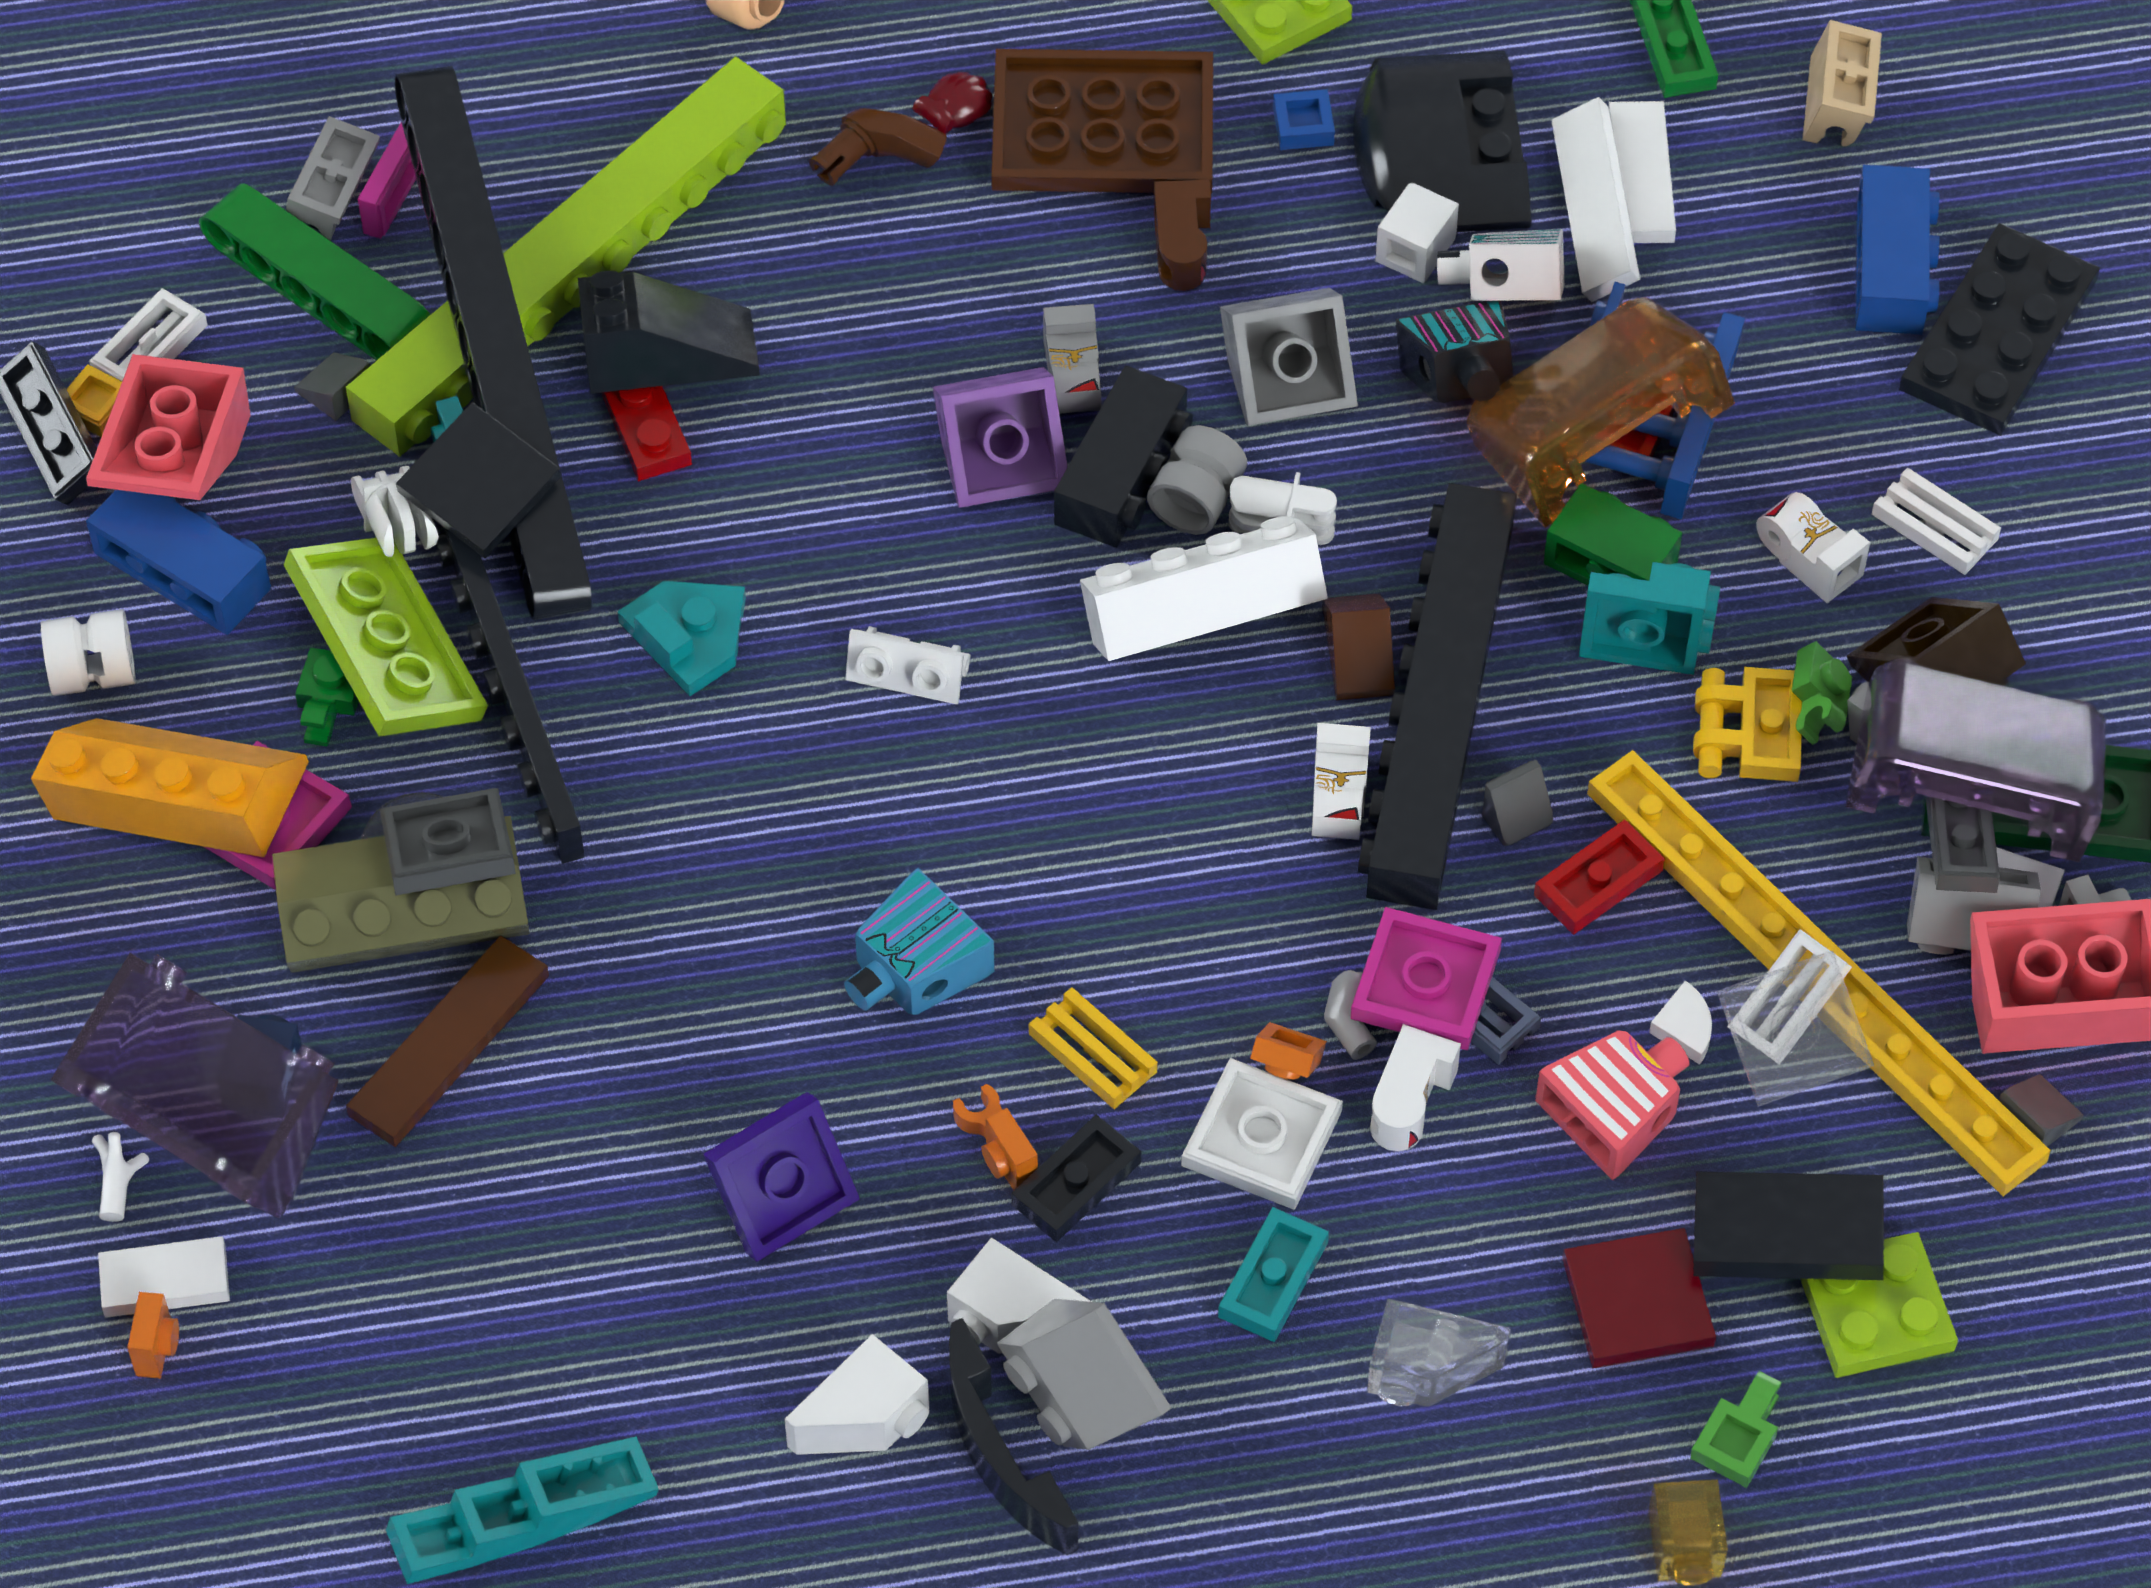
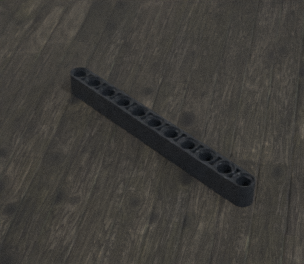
M444 66L395 74L394 81L397 106L474 403L559 467L455 71L452 66ZM561 475V478L508 534L526 605L532 620L589 611L592 606L588 573Z

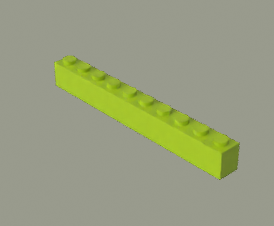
M735 56L503 253L527 346L531 345L534 341L544 339L551 332L557 321L572 308L580 307L578 278L591 277L601 271H616L618 273L623 271L636 253L650 241L660 239L667 232L672 222L689 208H695L701 204L708 192L727 175L731 176L737 173L750 155L764 143H770L780 135L786 125L784 90ZM448 300L346 386L351 420L399 457L415 443H422L431 435L430 427L439 424L436 401L458 396L463 408L473 398Z

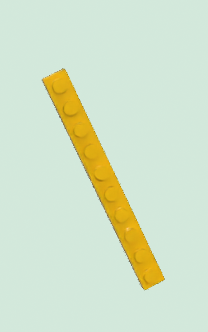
M1630 751L1589 781L1587 795L1617 824L1625 819L1665 858L1663 868L1768 970H1770L1799 929L1852 967L1816 1016L2003 1197L2047 1163L2051 1150L1636 752ZM1806 950L1783 981L1787 988L1812 957L1813 953L1809 950ZM1827 963L1823 966L1818 975L1815 977V979L1812 981V983L1800 997L1799 1000L1801 1002H1803V1000L1806 998V996L1809 994V992L1821 978L1823 973L1829 967Z

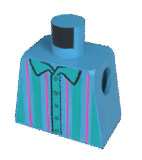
M917 868L858 929L855 935L856 957L862 969L846 980L844 986L853 1002L864 1011L870 1009L889 994L908 1014L918 1015L995 972L994 940Z

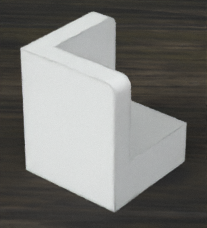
M1408 184L1378 226L1375 261L1424 284L1437 266V252L1447 251L1456 238L1459 204L1417 184Z

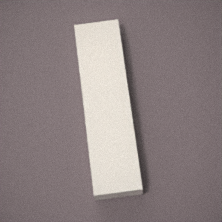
M1599 97L1551 120L1582 293L1591 302L1610 294L1614 282L1626 284L1625 286H1628L1640 280L1609 109Z

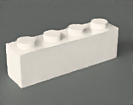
M1276 517L1263 522L1260 525L1261 529L1244 534L1236 532L1215 534L1206 540L1205 545L1187 550L1179 547L1162 549L1153 553L1151 560L1131 566L1126 563L1105 565L1095 572V576L1080 580L1093 645L1108 661L1328 599L1316 534L1299 518Z

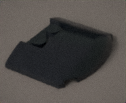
M1505 50L1376 58L1370 66V72L1358 93L1354 112L1353 142L1357 168L1363 186L1375 208L1381 204L1389 212L1407 185L1414 183L1459 204L1456 232L1531 228L1527 162H1524L1512 88L1513 74Z

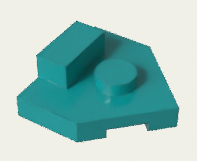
M662 581L618 611L619 623L689 696H692L736 666L741 619L744 614L746 600L745 587Z

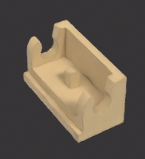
M1833 20L1828 22L1810 58L1803 140L1818 143L1825 136L1827 128L1837 126L1844 129L1842 131L1841 146L1845 147L1857 139L1865 123H1872L1875 116L1882 33Z

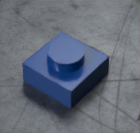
M1328 89L1273 94V112L1280 150L1334 146L1335 129Z

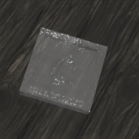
M1833 950L1717 990L1757 1106L1874 1066Z

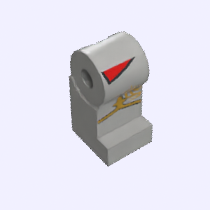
M1094 304L1043 308V343L1048 372L1054 377L1059 414L1100 411L1101 386Z

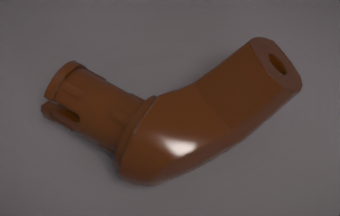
M859 108L842 117L841 132L817 155L812 156L809 159V164L813 171H816L819 167L823 169L817 176L830 186L837 183L838 179L863 155L868 157L871 155L874 157L896 156L930 168L940 158L947 135L908 115Z

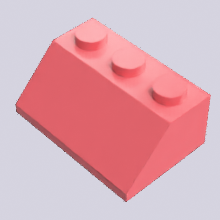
M2151 899L1972 912L1970 918L1972 1003L1982 1054L2151 1041Z

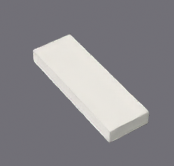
M1664 101L1609 102L1608 109L1633 243H1674L1676 226Z

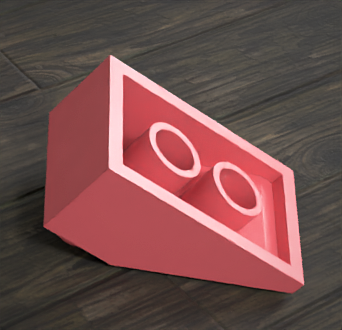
M132 354L87 474V486L201 500L236 457L251 416L244 369L241 367Z

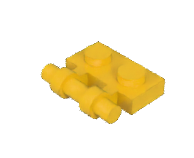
M1744 667L1742 686L1725 685V672L1719 668H1708L1702 672L1701 686L1695 692V711L1700 715V730L1695 733L1693 738V754L1699 759L1698 773L1704 778L1719 777L1722 774V760L1726 757L1740 758L1739 778L1798 782L1801 770L1802 735L1796 729V721L1802 709V700L1792 692L1795 670ZM1727 713L1741 714V730L1723 729L1724 715Z

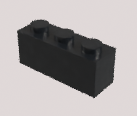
M1124 366L1054 491V525L1115 548L1118 547L1127 528L1135 530L1138 527L1145 511V496L1160 469L1167 464L1170 458L1168 454L1182 431L1192 424L1193 415L1187 412L1186 387L1135 368Z

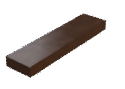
M500 935L346 1105L348 1116L396 1147L549 977L548 965Z

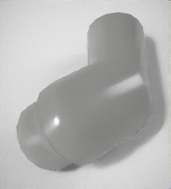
M1347 970L1339 974L1332 981L1324 1019L1351 1058L1357 1060L1368 1055L1377 1045V1041L1363 1022L1351 1019V1006L1363 972Z

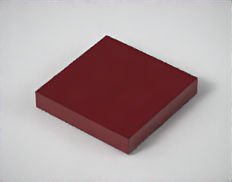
M1685 1228L1564 1249L1562 1260L1592 1369L1714 1347L1716 1334L1699 1276H1694V1258Z

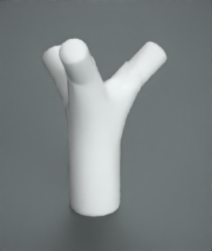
M109 1133L108 1142L102 1135L98 1134L93 1137L92 1143L99 1151L103 1171L99 1217L105 1221L118 1222L124 1219L129 1180L137 1170L149 1162V1157L145 1153H140L126 1162L122 1155L120 1133Z

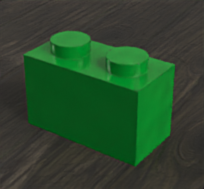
M1581 483L1547 531L1543 564L1589 586L1591 572L1602 574L1620 573L1634 579L1650 581L1653 562L1669 565L1678 563L1683 532L1673 528L1660 517L1648 516L1622 503L1611 493L1597 491Z

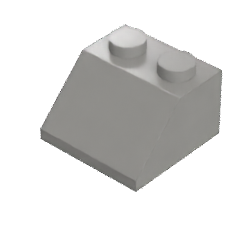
M1323 288L1220 306L1228 364L1246 425L1251 426L1358 406L1343 297L1341 294L1331 288Z
M1053 1299L997 1342V1345L1007 1359L1003 1364L1007 1376L1021 1392L1030 1394L1041 1411L1037 1415L1039 1425L1045 1434L1057 1445L1089 1450L1162 1416L1172 1408L1105 1303Z

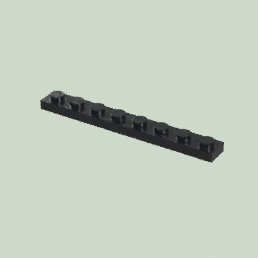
M437 522L441 534H438L439 538L435 547L443 569L453 566L457 577L450 580L456 607L460 614L467 611L470 612L473 624L467 625L466 628L476 659L486 656L490 667L489 670L483 671L490 700L493 705L503 702L507 715L500 717V723L507 746L510 751L520 748L524 762L517 764L524 793L527 798L537 795L542 808L534 811L542 842L544 845L555 844L562 864L584 858L581 827L481 556Z

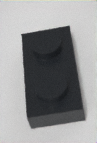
M1096 1114L1011 1193V1205L1057 1242L1141 1163V1151Z

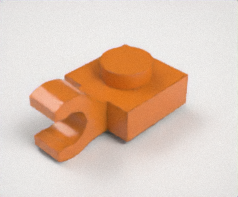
M985 1084L981 1086V1100L986 1108L980 1112H971L965 1107L963 1101L957 1098L953 1100L954 1120L957 1126L964 1132L978 1134L986 1139V1144L981 1147L988 1168L997 1179L1005 1176L1012 1189L1015 1190L1038 1169V1154L1008 1108H1001L999 1095L992 1086Z

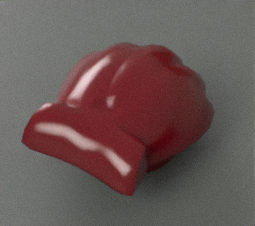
M969 72L948 73L937 81L928 96H921L917 99L912 109L915 113L929 121L937 130L947 134L953 127L968 126L976 119L985 115L991 108L993 96L991 91L987 89V83L982 76L971 75Z

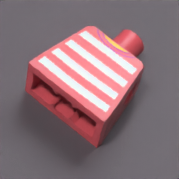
M1616 1031L1539 1071L1535 1101L1613 1181L1672 1121L1677 1111L1680 1087L1673 1078L1689 1066V1059L1682 1046L1671 1037H1666L1646 1051L1628 1032Z

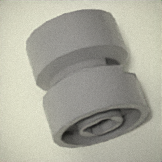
M1201 425L1187 427L1182 431L1172 448L1167 464L1160 469L1148 490L1147 501L1151 510L1163 522L1181 532L1195 535L1206 534L1213 529L1226 506L1233 479L1243 476L1247 468L1248 460L1245 452L1236 441L1212 427Z

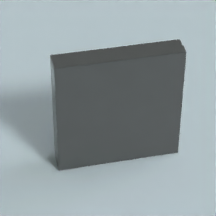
M498 788L379 809L395 895L516 874Z

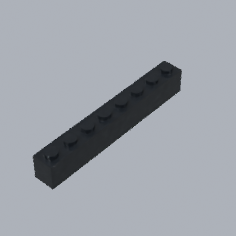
M1449 483L1444 505L1433 504L1428 537L1437 539L1435 551H1423L1418 584L1427 585L1425 598L1414 596L1408 630L1418 632L1415 645L1404 644L1399 678L1408 680L1405 693L1394 691L1389 716V726L1398 727L1395 741L1384 740L1378 774L1388 776L1385 790L1374 788L1371 799L1368 823L1377 825L1375 839H1363L1360 852L1358 873L1368 875L1366 898L1437 910L1513 531L1517 494Z

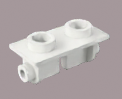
M871 626L868 627L867 631L851 629L845 680L958 705L962 676L965 677L967 675L970 654L961 652L959 645H953L951 648L923 641L915 643L911 642L909 638L877 632V629Z

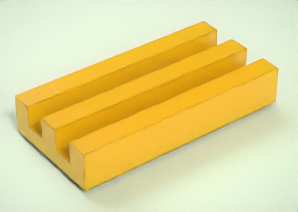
M1073 987L1063 994V1001L1061 1003L1053 1002L1046 1008V1015L1042 1019L1036 1017L1029 1023V1035L1113 1109H1116L1157 1073L1158 1062ZM1070 1015H1074L1080 1022H1082L1088 1029H1090L1096 1036H1098L1104 1043H1106L1112 1050H1114L1120 1057H1122L1128 1064H1130L1136 1070V1072H1134L1128 1065H1126L1120 1058H1118L1112 1051H1110L1104 1044H1102L1096 1037H1094L1088 1030H1086L1080 1023H1078ZM1059 1026L1080 1044L1089 1056L1097 1063L1105 1066L1123 1083L1117 1087L1053 1029Z

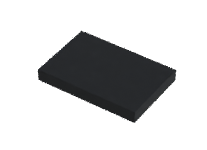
M1696 1171L1694 1276L1883 1280V1175Z

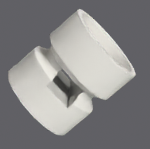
M124 609L93 613L85 624H80L74 616L41 621L44 660L53 696L85 692L89 683L96 681L103 689L135 684L132 645ZM87 650H90L95 654L88 655Z

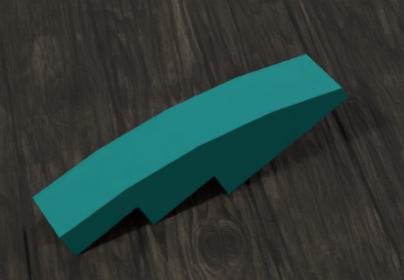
M631 1437L521 1462L518 1465L515 1476L457 1489L454 1491L449 1504L390 1517L386 1533L407 1584L477 1566L535 1547L595 1524L657 1496L659 1488L637 1437Z

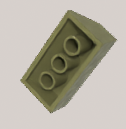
M506 816L505 822L516 874L395 895L384 836L272 854L277 905L286 963L290 972L294 973L497 940L500 935L504 938L529 935L511 816Z

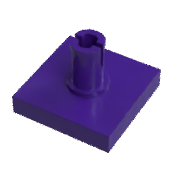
M809 1092L803 1093L703 1154L744 1250L756 1262L860 1199L819 1100Z

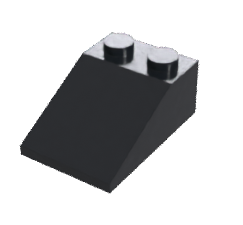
M601 271L591 277L578 278L590 394L760 376L750 308L635 272Z

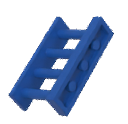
M1614 282L1608 302L1597 301L1588 333L1596 336L1565 424L1562 426L1554 423L1548 439L1545 457L1554 459L1550 482L1561 485L1570 458L1656 482L1655 488L1665 491L1660 514L1682 520L1737 355L1745 318L1723 312L1716 334L1706 331L1705 335L1702 336L1620 313L1626 284ZM1613 334L1696 357L1698 358L1697 364L1704 365L1705 369L1703 375L1692 372L1691 377L1607 354ZM1601 375L1683 398V405L1690 406L1691 410L1689 416L1678 413L1677 418L1592 394L1597 379ZM1584 416L1670 440L1669 446L1678 448L1675 458L1664 455L1663 460L1580 437L1578 434Z

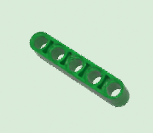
M240 183L199 219V226L205 238L220 253L376 361L431 315L421 303L247 184Z

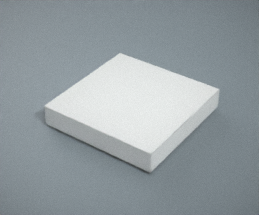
M1230 1058L1182 1154L1181 1166L1295 1210L1341 1115L1343 1101Z

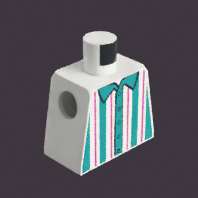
M1563 229L1473 234L1469 243V250L1437 252L1438 285L1470 284L1471 300L1475 301L1561 300L1564 288ZM1494 258L1500 259L1507 265L1508 271L1502 274H1495L1487 268L1486 261Z

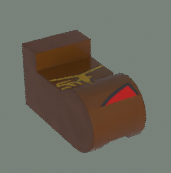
M1210 179L1154 182V225L1158 273L1161 281L1167 287L1174 290H1192L1201 285L1206 278L1208 242L1205 234L1198 228H1210Z

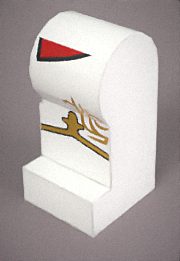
M1799 492L1791 493L1758 518L1756 522L1757 532L1764 545L1779 559L1782 565L1826 603L1830 602L1864 575L1870 542L1855 529L1846 534L1825 517L1818 506L1806 495Z
M1317 723L1312 836L1359 840L1361 817L1364 816L1371 727Z
M1403 1024L1373 1097V1114L1370 1130L1373 1139L1378 1145L1391 1151H1403L1412 1148L1419 1142L1423 1134L1425 1109L1429 1095L1434 1085L1450 1090L1458 1071L1461 1043Z

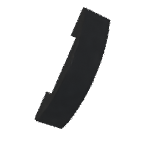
M960 1318L952 1322L949 1337L952 1404L958 1430L975 1469L997 1501L1031 1534L1065 1555L1078 1551L1079 1523L1050 1471L1028 1481L1023 1477L981 1402L992 1397L991 1367L964 1319Z

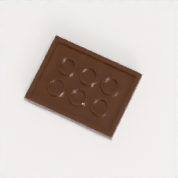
M996 49L992 191L1154 193V182L1210 179V191L1212 194L1213 52Z

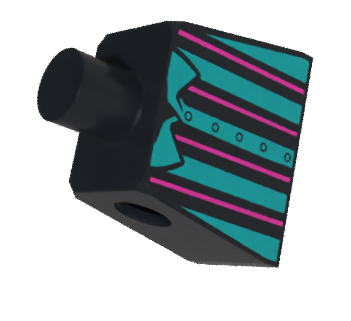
M1482 301L1395 319L1400 370L1435 402L1447 403L1472 398L1476 401H1486L1494 397L1497 392L1509 390L1514 386L1510 335L1501 301Z

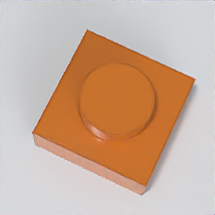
M1269 1022L1256 1036L1250 1059L1264 1063L1265 1070L1277 1077L1291 1080L1299 1079L1300 1076L1308 1078L1321 1063L1327 1041Z
M139 1292L127 1349L137 1377L161 1379L165 1357L174 1356L177 1350L179 1321L176 1318H171L164 1294Z

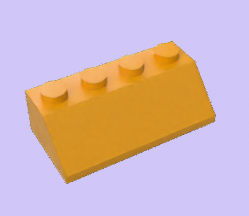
M95 718L54 731L31 780L54 820L265 857L309 760L306 754Z

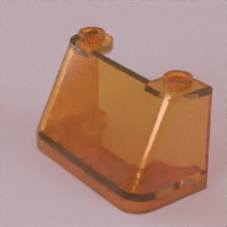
M1642 297L1622 303L1615 311L1500 385L1494 397L1486 401H1475L1467 418V427L1474 445L1546 528L1555 521L1564 508L1565 504L1562 501V497L1570 482L1573 481L1576 486H1579L1586 481L1581 466L1582 462L1669 405L1682 418L1691 412L1690 405L1700 406L1712 419L1734 405L1735 402L1719 352L1700 331L1652 299Z

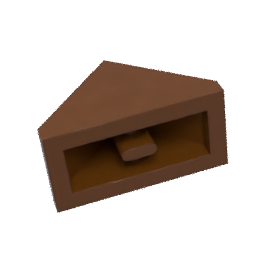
M1380 593L1330 597L1322 600L1336 701L1393 696L1395 684L1390 608Z

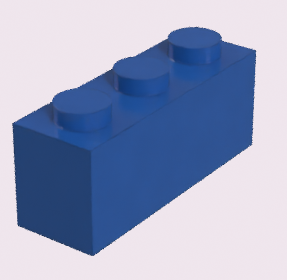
M1863 164L1856 207V331L1922 335L1927 313L1937 312L1939 280L1930 279V269L1937 268L1939 235H1930V225L1937 224L1940 196L1939 192L1930 191L1929 168Z
M115 490L86 520L94 554L226 635L272 589L266 565V556L255 543L246 538L236 539L223 531L208 514L202 511L194 513L177 503L174 497Z

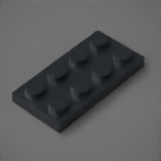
M1999 223L1901 376L1899 390L2001 436L2095 285L2100 267Z

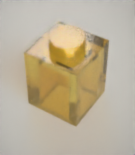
M1718 1479L1654 1483L1648 1512L1657 1580H1675L1678 1584L1691 1586L1706 1583L1715 1577H1722L1728 1548Z

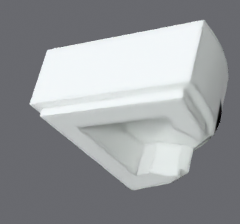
M1684 981L1652 1020L1649 1033L1661 1041L1666 1037L1673 1038L1682 1046L1688 1058L1700 1065L1707 1053L1712 1031V1019L1706 1001L1691 984Z

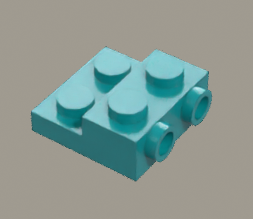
M1653 562L1650 581L1634 579L1620 573L1602 574L1591 572L1579 657L1694 675L1698 652L1710 653L1721 586L1709 585L1711 571L1695 569L1681 563L1669 565Z

